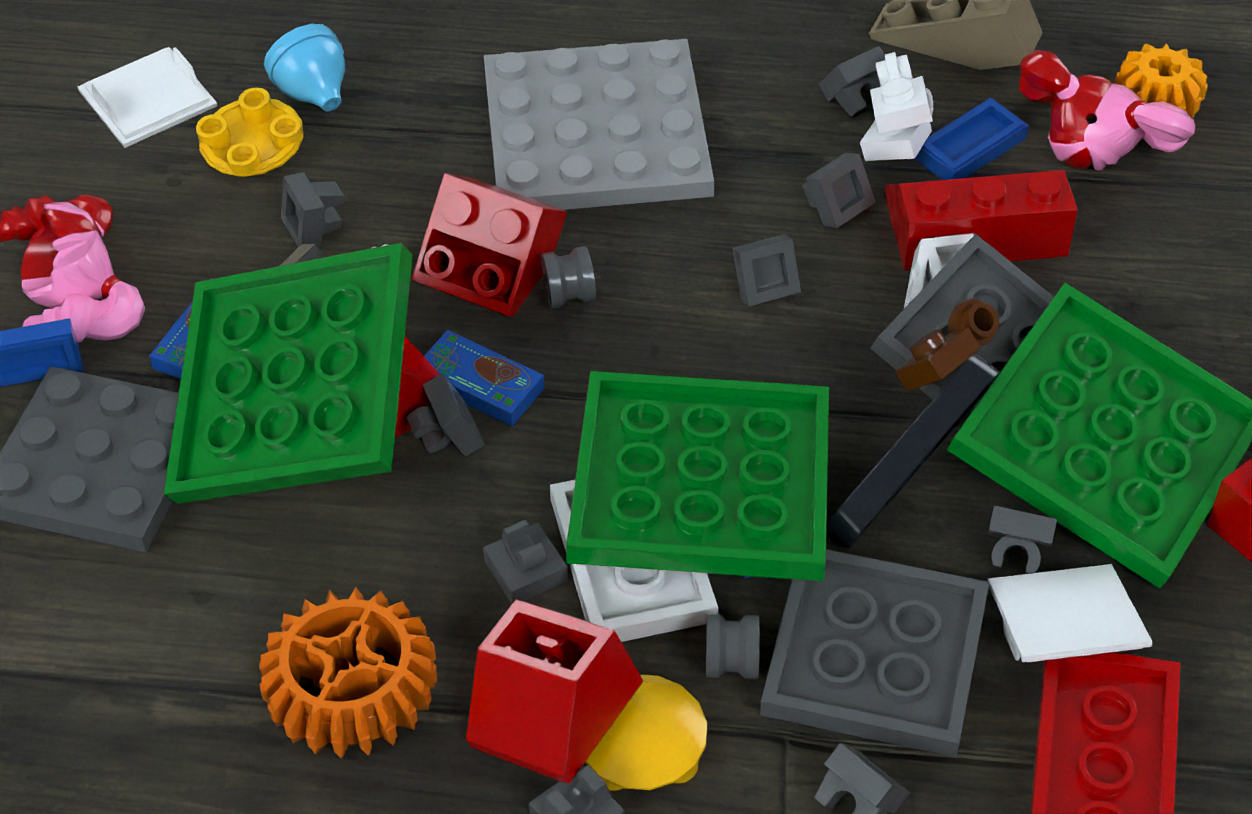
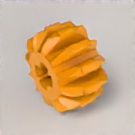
M1167 43L1162 49H1156L1149 44H1144L1140 52H1128L1126 59L1121 65L1120 72L1116 74L1115 84L1128 87L1141 100H1145L1147 103L1165 102L1186 111L1189 117L1193 119L1199 111L1201 101L1205 98L1207 75L1202 71L1201 60L1188 58L1187 49L1179 51L1170 50Z

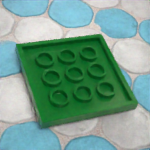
M402 243L195 282L164 489L165 496L180 504L392 471L413 254Z
M1064 283L957 432L947 451L1050 518L1057 519L1059 524L1161 589L1170 578L1213 507L1221 481L1234 472L1252 442V399L1067 283Z
M590 371L566 544V564L824 581L826 565L829 387Z

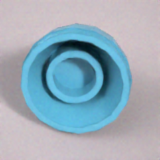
M323 24L300 26L284 34L271 46L266 54L264 67L271 82L283 94L298 102L315 104L324 111H332L341 104L340 88L345 74L344 51L337 36L330 28Z

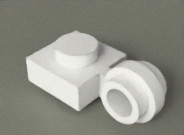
M895 52L885 54V60L876 62L881 87L870 90L879 135L932 122L933 119L923 76L912 77L907 54L896 57Z
M926 88V92H927V96H928V101H929V105H930V110H931V115H932V113H933V98H932V94H931L930 90ZM875 120L860 142L865 161L915 159L932 132L930 122L879 135Z

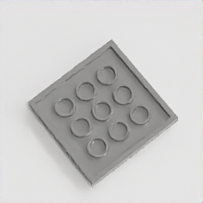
M665 39L652 42L484 55L497 187L562 210L714 197V177L687 39Z

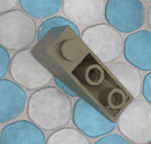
M892 0L883 7L869 35L875 41L978 70L1020 65L1022 58L1030 51H1034L1043 32L1030 0Z

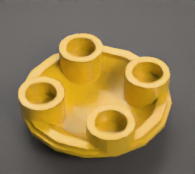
M263 88L245 90L237 101L221 107L212 115L201 118L196 125L199 150L207 164L223 174L240 177L265 174L282 166L297 152L303 140V124L296 111L279 100L270 99L268 91Z
M640 675L643 683L585 761L606 783L609 791L620 789L652 790L673 783L688 782L695 776L698 771L699 759L706 748L707 721L699 702L682 685L657 675Z

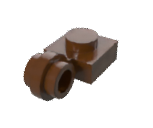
M969 299L957 304L948 320L949 334L944 336L942 331L938 329L915 342L909 348L913 357L895 371L907 392L944 379L976 353L981 346L991 342L999 326L997 312L990 304L979 299Z

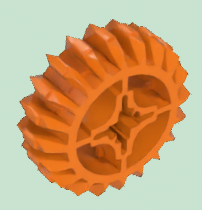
M357 587L354 588L349 599L338 600V597L329 589L325 600L326 603L316 606L304 599L303 615L301 617L283 614V622L281 623L283 632L268 633V641L266 643L268 652L260 655L259 668L262 676V682L259 684L263 701L268 704L270 718L276 723V726H284L286 736L293 743L306 738L308 747L312 749L315 755L328 743H332L334 753L341 759L349 745L359 744L360 749L369 756L373 745L372 740L381 737L394 746L397 738L396 726L415 730V725L418 721L417 711L429 710V704L432 700L430 689L436 688L435 683L438 678L436 665L434 664L436 660L434 643L430 641V637L427 636L426 627L421 622L420 617H410V611L406 608L403 601L389 606L388 599L382 591L367 601L363 599V594L360 593ZM377 647L391 653L399 661L398 667L385 663L384 656L375 653ZM301 676L313 679L314 686L321 688V693L318 697L309 694L298 685Z

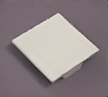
M170 47L164 48L78 86V91L124 148L217 107V102L196 79L193 67L176 47L173 48V51Z
M1112 564L988 579L989 588L1003 617L1004 635L1016 661L1021 658L1022 662H1036L1152 647V639Z

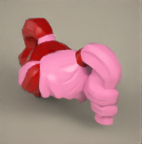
M1030 51L1021 60L1020 92L1033 102L1040 104L1052 103L1049 142L1056 158L1063 161L1067 166L1082 170L1093 165L1095 170L1101 171L1106 165L1116 164L1120 157L1130 152L1142 138L1153 149H1159L1166 153L1175 152L1181 149L1195 133L1194 120L1189 117L1186 111L1165 102L1147 103L1145 100H1141L1128 87L1112 84L1108 79L1100 76L1087 74L1075 77L1052 51ZM1090 116L1097 118V121L1093 124H1089L1086 120Z
M86 194L64 202H58L44 195L29 199L24 208L15 206L9 210H2L0 242L13 239L19 241L30 240L24 252L21 266L22 292L36 304L52 308L44 310L42 315L29 316L24 321L23 327L70 318L77 342L79 343L85 338L100 341L123 338L139 326L145 311L139 291L136 287L121 281L114 274L107 249L102 241V238L110 232L114 215L112 207L104 198Z

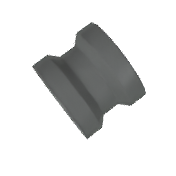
M587 246L574 248L569 255L558 256L554 252L541 254L543 283L551 309L563 307L567 300L577 298L583 303L596 301L595 277Z
M707 613L706 679H719L724 673H739L745 680H758L759 614H745L740 620H726L721 614Z

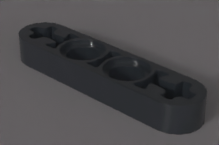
M974 353L841 505L827 523L826 531L847 549H850L981 398L1000 371L980 355Z

